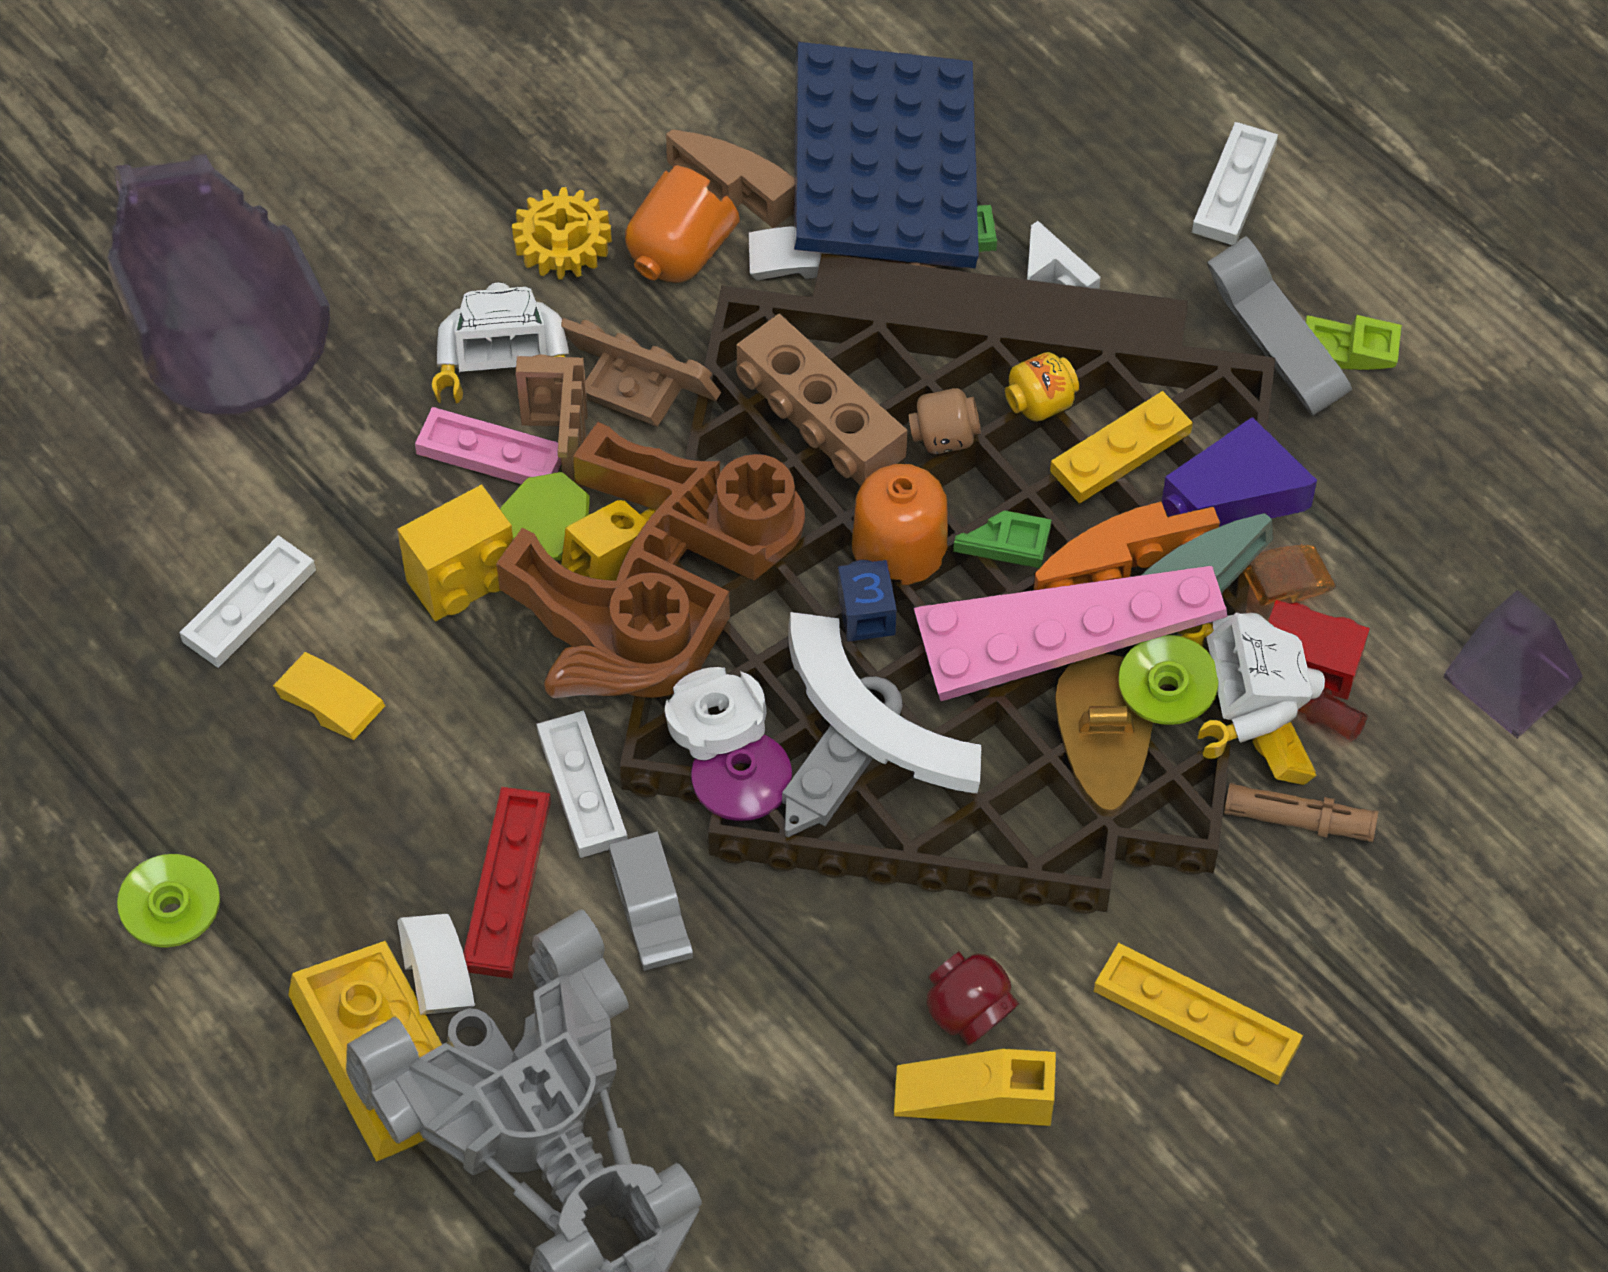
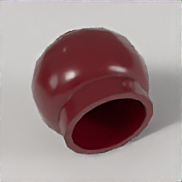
M959 951L928 977L933 983L932 988L927 993L926 1002L930 1015L942 1030L954 1036L959 1035L968 1046L975 1043L1020 1005L1010 993L1012 987L1008 974L995 959L986 954L975 953L965 958Z

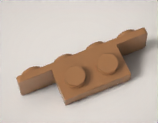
M563 318L561 322L565 335L578 349L600 357L586 379L587 399L658 427L682 388L714 401L721 394L720 390L710 379L712 373L705 366L694 360L689 359L686 364L675 360L671 354L659 347L652 346L650 350L642 348L636 341L622 333H617L615 337L605 334L600 327L587 320H582L579 324Z

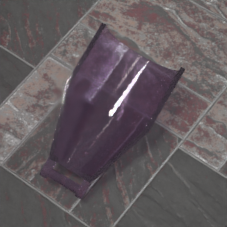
M206 154L192 155L188 161L131 168L130 164L115 166L114 173L119 199L117 221L112 232L113 243L108 254L109 275L117 302L150 379L173 402L203 414H240L276 402L303 382L324 352L330 323V304L292 230L284 224L280 226L273 224L268 220V211L262 206L252 207L244 200V192L211 166Z

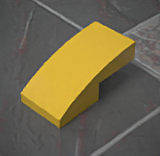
M304 652L273 685L281 699L313 712L321 726L352 740H355L385 707L383 700L361 683L331 664L307 652Z

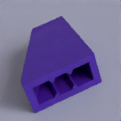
M1252 417L1165 477L1162 504L1169 517L1214 507L1220 522L1219 527L1231 522L1263 513L1270 518L1305 512L1312 507L1317 479Z

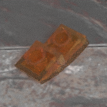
M1294 545L1262 551L1243 570L1261 606L1289 597L1294 603L1333 591L1336 587L1314 545Z

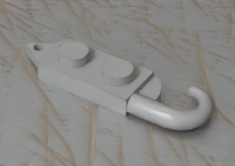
M877 676L860 679L867 689L880 692L885 699L884 705L900 715L903 707L902 696L893 683ZM832 725L782 792V803L786 804V837L817 823L825 826L873 759V757L857 748L842 736Z

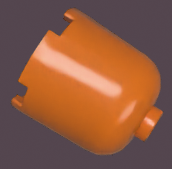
M678 165L674 166L670 172L665 171L628 223L625 230L626 246L636 261L634 263L635 268L644 277L650 280H657L658 278L671 283H682L691 280L699 273L740 222L738 210L728 196L725 195L722 201H720L712 192L706 189L710 180L705 176Z
M892 464L879 468L865 478L856 496L852 552L856 561L869 560L874 562L887 560L890 579L900 580L901 585H910L926 580L940 568L942 558L947 550L948 511L946 494L940 481L929 471L912 464Z

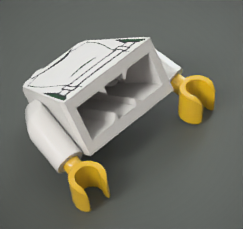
M497 282L488 286L486 290L469 291L464 294L461 308L454 310L438 328L437 366L441 367V372L436 374L432 380V389L437 401L441 403V391L448 386L453 387L456 403L462 400L463 389L459 378L455 374V368L459 367V372L516 367L517 356H534L539 354L551 357L569 356L565 331L561 327L562 318L544 303L536 302L531 289L527 287L510 288L504 283Z

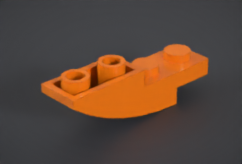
M1160 501L1114 516L1083 532L1053 554L1035 573L1034 590L1130 577L1132 567H1151L1179 546L1205 532L1218 528L1220 522L1214 507L1167 517L1163 504Z

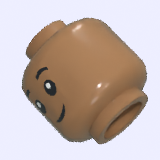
M955 388L922 395L917 401V413L909 414L913 441H923L926 450L930 454H941L969 448L974 442V435L981 434L974 397L967 398L961 389Z

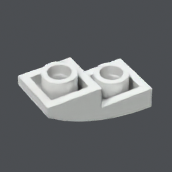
M794 226L749 232L750 274L756 281L794 273H800L805 279L817 277L821 252L794 250Z
M449 914L398 919L405 970L413 969L420 1015L462 1011L475 1006L466 961Z

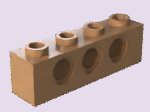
M776 315L737 344L736 371L743 384L752 390L756 388L768 400L770 407L780 418H788L799 428L802 437L811 447H819L832 459L835 468L841 475L846 478L852 477L862 486L865 478L877 469L897 464L906 457L907 429L782 315ZM851 431V432H855V433H853V434H847V433H844V432Z

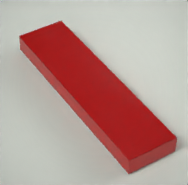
M501 786L463 953L468 973L513 979L551 805L550 793Z

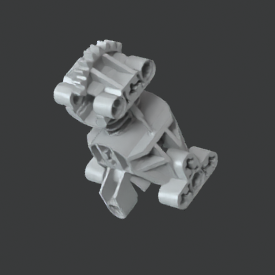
M580 909L534 936L532 946L535 952L529 957L528 962L530 974L538 988L533 992L534 1014L525 1018L524 1036L514 1051L509 1047L493 1019L478 1009H465L458 1012L448 1026L447 1044H442L420 1058L410 1035L396 1016L347 1044L346 1072L362 1103L369 1111L374 1108L390 1136L397 1144L420 1132L421 1136L430 1144L437 1146L464 1163L463 1168L470 1174L475 1175L492 1168L515 1189L513 1194L555 1233L553 1238L535 1248L530 1272H668L697 1216L698 1207L702 1205V1201L693 1181L680 1164L675 1163L656 1174L652 1167L632 1164L623 1130L617 1127L608 1096L617 1070L616 1059H613L610 1019L627 1010L629 1005L622 988L603 959L605 951L603 940L585 911ZM464 1027H475L484 1034L485 1040L476 1046H466L458 1040L456 1034ZM601 1100L610 1128L607 1136L616 1165L606 1168L602 1165L604 1159L602 1154H595L592 1149L594 1143L592 1138H585L582 1133L587 1111ZM541 1169L543 1172L541 1178L544 1183H550L552 1186L551 1195L554 1199H560L562 1212L555 1211L525 1182L520 1184L508 1172H529ZM602 1204L605 1205L613 1219L617 1216L620 1221L625 1218L641 1244L611 1263L602 1257L597 1245L584 1225L587 1210Z

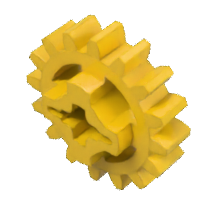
M561 187L559 196H552L546 189L543 190V200L537 201L529 197L527 199L528 210L517 209L516 211L517 223L512 224L515 253L517 256H524V266L527 268L538 264L540 276L544 277L551 269L556 270L558 279H563L565 270H572L579 277L582 276L581 266L586 264L588 267L595 269L598 267L597 256L606 257L608 255L607 243L612 242L609 213L607 210H600V203L597 198L586 202L583 190H579L573 197L568 196L566 187Z

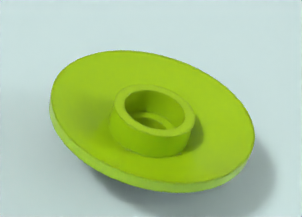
M1165 635L1138 643L1127 653L1119 670V689L1125 703L1138 716L1157 724L1175 725L1199 717L1211 706L1218 690L1219 680L1215 662L1211 655L1198 643L1181 636ZM1164 684H1171L1177 689L1174 691H1164L1160 687Z
M165 854L142 862L127 875L118 893L117 908L123 926L135 939L154 947H175L196 939L209 928L219 909L220 892L214 875L202 862L186 855ZM169 904L180 906L173 912H163L164 908Z

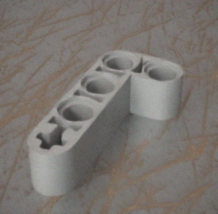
M1247 236L1207 262L1215 285L1228 307L1264 355L1275 357L1274 368L1311 416L1316 415L1352 391V387L1341 368L1273 281L1266 262Z

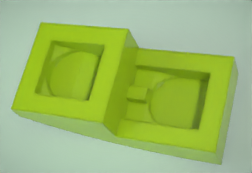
M1307 315L1305 323L1341 369L1371 370L1396 367L1402 325L1356 315L1352 325Z

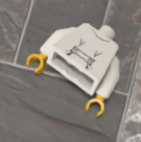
M1235 613L1226 618L1215 620L1212 623H1205L1178 631V634H1183L1181 637L1188 638L1202 647L1205 638H1207L1209 652L1215 662L1219 680L1217 691L1224 719L1232 720L1233 724L1227 726L1217 720H1209L1203 724L1197 739L1213 736L1219 740V742L1211 743L1204 748L1203 756L1211 759L1221 756L1227 741L1238 738L1241 743L1271 733L1291 722L1296 717L1297 710L1311 699L1318 698L1324 689L1325 679L1323 673L1320 670L1307 668L1301 640L1293 634L1274 627L1257 613Z

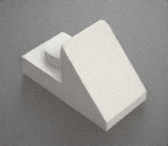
M1039 221L1031 225L1027 280L1099 289L1101 277Z

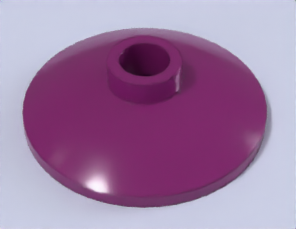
M766 735L735 751L717 754L712 759L699 760L695 758L692 765V786L699 801L712 813L729 820L747 821L771 813L782 803V792L792 780L791 763L786 752L775 740ZM740 763L750 765L744 771L733 768L734 765Z

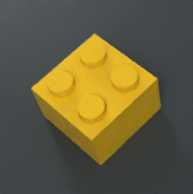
M482 484L397 529L406 581L435 622L447 615H455L462 612L471 602L489 592L501 591L499 589L496 563L513 541L512 525Z

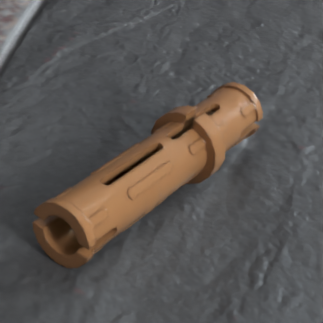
M1230 783L1224 814L1305 828L1306 830L1317 831V836L1325 838L1328 837V834L1373 843L1379 811L1335 804L1334 799L1327 797L1324 798V801Z

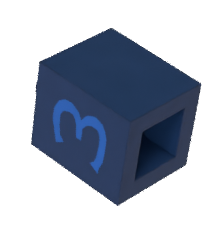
M858 560L849 565L838 566V597L847 642L896 635L897 609L887 560L874 562Z

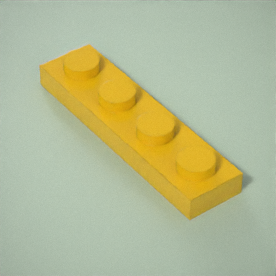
M1120 943L1117 944L1094 985L1095 993L1277 1085L1285 1074L1303 1038L1302 1034Z

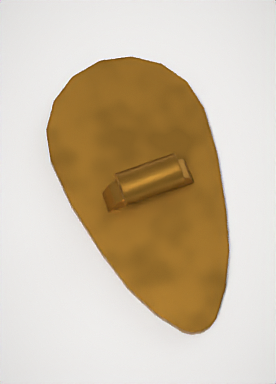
M1100 654L1074 662L1067 667L1058 680L1055 704L1060 734L1075 779L1084 794L1098 810L1105 813H1114L1129 799L1141 777L1147 757L1153 722L1145 720L1134 713L1121 695L1119 689V670L1124 657Z

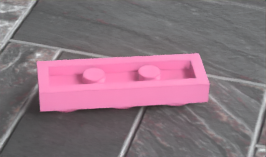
M432 407L415 442L417 455L518 484H523L529 477L557 473L561 466V458H558L557 454L558 442Z

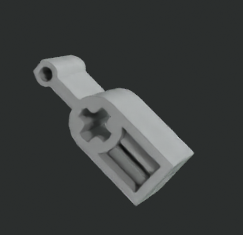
M658 831L610 843L611 868L629 928L634 936L643 970L693 958L691 944L683 923L676 890Z

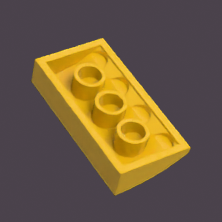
M386 941L292 973L288 996L376 1162L424 1141L425 1139L418 1132L397 1144L390 1136L374 1108L369 1111L362 1103L346 1072L347 1044L395 1016L410 1035L418 1051L419 1058L442 1045L426 1014L420 1015L417 997Z

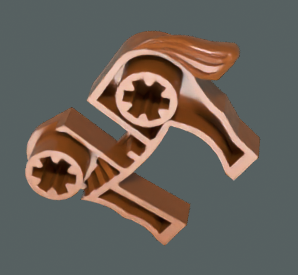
M597 422L573 456L575 483L656 510L630 547L616 581L594 579L566 569L545 551L534 533L521 528L496 563L499 589L531 609L555 637L572 646L565 648L561 652L546 676L544 688L550 697L630 694L638 697L652 698L670 695L674 693L673 687L679 680L701 669L730 618L729 591L675 566L686 549L755 581L793 550L798 543L805 523L804 505L800 496L795 491L794 479L789 469L773 457L759 454L745 455L728 463L720 473V461L688 460L668 454L659 448L641 446L622 438L610 427Z

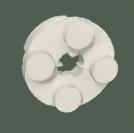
M710 667L690 673L679 680L673 687V697L669 702L667 700L665 705L667 726L673 739L682 747L689 749L690 754L699 760L712 759L717 754L735 751L750 742L761 739L765 732L766 705L763 690L752 676L740 671V678L736 675H727L725 668ZM719 706L720 711L726 709L720 714H708V709L711 707Z

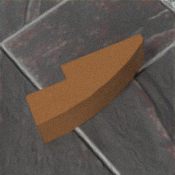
M674 129L666 134L667 163L672 167L678 165L689 168L710 180L706 189L712 192L720 201H722L725 195L728 196L736 208L741 204L745 205L771 228L777 227L794 213L795 178L776 164L754 152L716 138Z

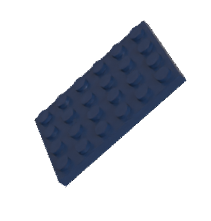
M798 42L795 60L794 250L976 268L979 247L973 61Z

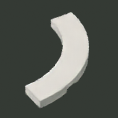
M790 612L788 643L794 668L799 671L807 687L806 694L811 702L842 736L883 764H886L889 760L915 772L914 778L953 790L978 793L981 771V745L941 736L917 726L890 710L863 685L849 664L842 647L838 618Z

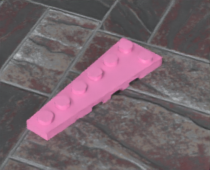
M1212 566L914 608L940 701L1227 617L1226 607Z

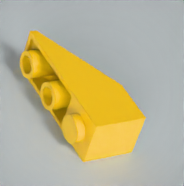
M998 1049L897 1065L894 1116L1051 1126L1055 1092L1056 1052Z

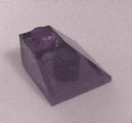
M1516 590L1483 620L1446 670L1443 678L1518 739L1582 680L1583 675L1555 621Z

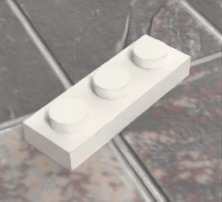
M1235 122L1194 219L1192 233L1230 245L1237 242L1275 150L1278 134Z
M278 535L180 631L182 642L219 668L316 571L314 560Z
M580 711L536 724L537 733L579 857L582 858L609 850L610 843L626 840L627 833L585 712Z

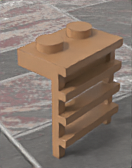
M543 354L517 356L516 379L521 423L524 426H559L558 458H561L562 472L575 482L573 456L586 439L585 419H588L584 358L551 357Z

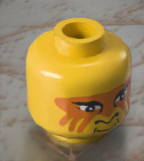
M1046 352L1012 367L1009 374L1010 386L1005 388V395L1009 406L1015 413L1022 412L1028 419L1036 422L1070 408L1075 399L1074 393L1079 390V382L1075 370L1066 358H1058L1053 353Z

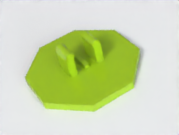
M563 472L527 478L501 506L500 510L512 525L513 539L521 528H524L534 533L545 551L555 561H559L562 559L565 528L589 515L590 496Z

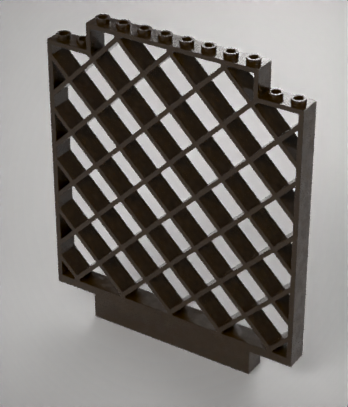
M821 253L813 297L721 285L704 366L712 373L710 379L721 392L716 402L725 413L710 421L714 400L698 395L685 459L705 461L742 438L747 437L762 455L777 459L789 469L794 479L795 491L806 507L823 525L801 538L793 550L755 581L741 575L721 587L729 591L730 617L775 590L794 613L839 619L842 647L849 664L859 679L874 676L884 678L893 683L901 692L932 672L924 643L877 672L853 642H847L840 604L826 612L797 578L803 572L841 549H844L854 562L856 561L852 552L855 506L844 511L816 479L835 467L832 459L819 447L813 448L811 446L795 455L769 425V422L779 416L772 410L768 400L760 392L747 399L721 369L737 360V344L778 314L782 315L807 339L841 343L824 355L847 376L878 358L905 388V390L880 404L902 426L909 422V414L917 413V401L920 396L955 388L963 390L989 373L1006 388L1010 386L1009 374L1012 367L1039 354L1050 352L1058 358H1066L1077 375L1079 390L1074 393L1075 399L1070 408L1105 388L1127 412H1130L1153 397L1140 384L1146 383L1186 389L1171 398V400L1190 420L1220 403L1240 425L1253 417L1267 431L1275 357L1182 346L1188 300L824 253ZM910 353L956 359L928 374ZM1070 408L1036 422L1028 419L1022 412L1015 413L1011 410L981 428V434L974 435V442L971 447L941 453L919 466L929 471L939 480L942 487L976 467L1005 500L1004 503L965 527H962L948 511L947 550L942 558L940 568L926 580L910 585H901L900 580L891 579L897 612L922 641L914 608L927 605L915 592L959 564L988 597L1034 590L1035 573L1014 586L991 559L953 552L954 541L957 535L963 532L968 534L987 524L989 518L1002 511H1009L1051 519L1047 547L1053 554L1069 541L1076 538L1050 509L1071 495L1052 473L1029 486L999 453L1040 427L1063 452L1087 439V435L1065 413ZM848 431L844 433L853 434L855 432ZM1189 435L1164 450L1178 467L1203 451ZM901 460V461H900L899 463H897V464H906V463L904 462V460ZM1124 476L1099 491L1119 514L1142 506L1162 502L1163 493L1147 502ZM686 549L675 566L686 570L680 562L694 552ZM1252 562L1237 577L1235 596L1227 588L1221 593L1227 616L1234 615L1235 613L1246 614ZM727 621L715 642L736 667L727 675H736L741 678V671L749 674L759 683L764 693L765 704L786 728V730L772 739L784 749L790 761L804 752L809 756L831 724L818 710L807 716L777 680L779 676L794 668L788 636L757 655L731 623ZM1070 663L1012 680L1000 688L995 685L968 693L976 703L931 731L944 737L968 742L995 725L1029 765L983 795L979 790L976 794L942 787L960 810L914 840L908 837L878 801V799L914 777L915 773L888 760L886 764L881 763L859 777L825 826L817 823L789 837L785 836L786 820L777 809L763 817L754 819L763 831L725 826L726 819L712 813L708 830L709 856L719 857L725 862L734 864L745 861L764 863L772 868L783 871L795 868L814 870L832 878H839L845 875L863 877L881 885H890L895 882L912 884L930 892H941L945 889L967 892L969 895L979 899H991L995 896L1017 899L1028 906L1052 904L1069 907V909L1078 913L1107 912L1115 859L1126 861L1128 864L1136 867L1158 865L1176 868L1178 871L1186 874L1214 873L1219 851L1231 740L1227 741L1223 754L1217 758L1209 759L1204 757L1203 748L1175 767L1150 739L1142 772L1151 783L1130 796L1118 811L1114 813L1102 812L1087 798L1072 774L1064 744L1062 743L1051 749L1018 711L1021 707L1056 686L1067 667L1073 664ZM1164 684L1160 687L1164 691H1174L1177 689L1171 684ZM868 689L884 704L885 699L880 692ZM674 693L655 698L665 709L666 701L668 700L669 702ZM1216 694L1211 706L1199 716L1204 723L1209 720H1217L1226 726L1233 724L1232 720L1223 718L1218 694ZM634 696L620 762L622 790L631 791L642 797L663 795L678 797L691 804H702L692 786V767L646 760L675 742L669 732L665 713L647 723L652 698ZM902 701L903 707L900 716L926 729ZM719 706L711 707L708 709V714H720L726 709L720 711ZM744 763L733 766V768L739 771H744L750 767V765ZM1214 773L1211 804L1209 806L1193 787ZM1048 786L1083 828L1036 858L1001 816ZM1170 803L1200 838L1130 828ZM857 813L885 848L817 838ZM979 831L1007 865L940 855ZM1100 848L1105 852L1101 879L1063 874Z

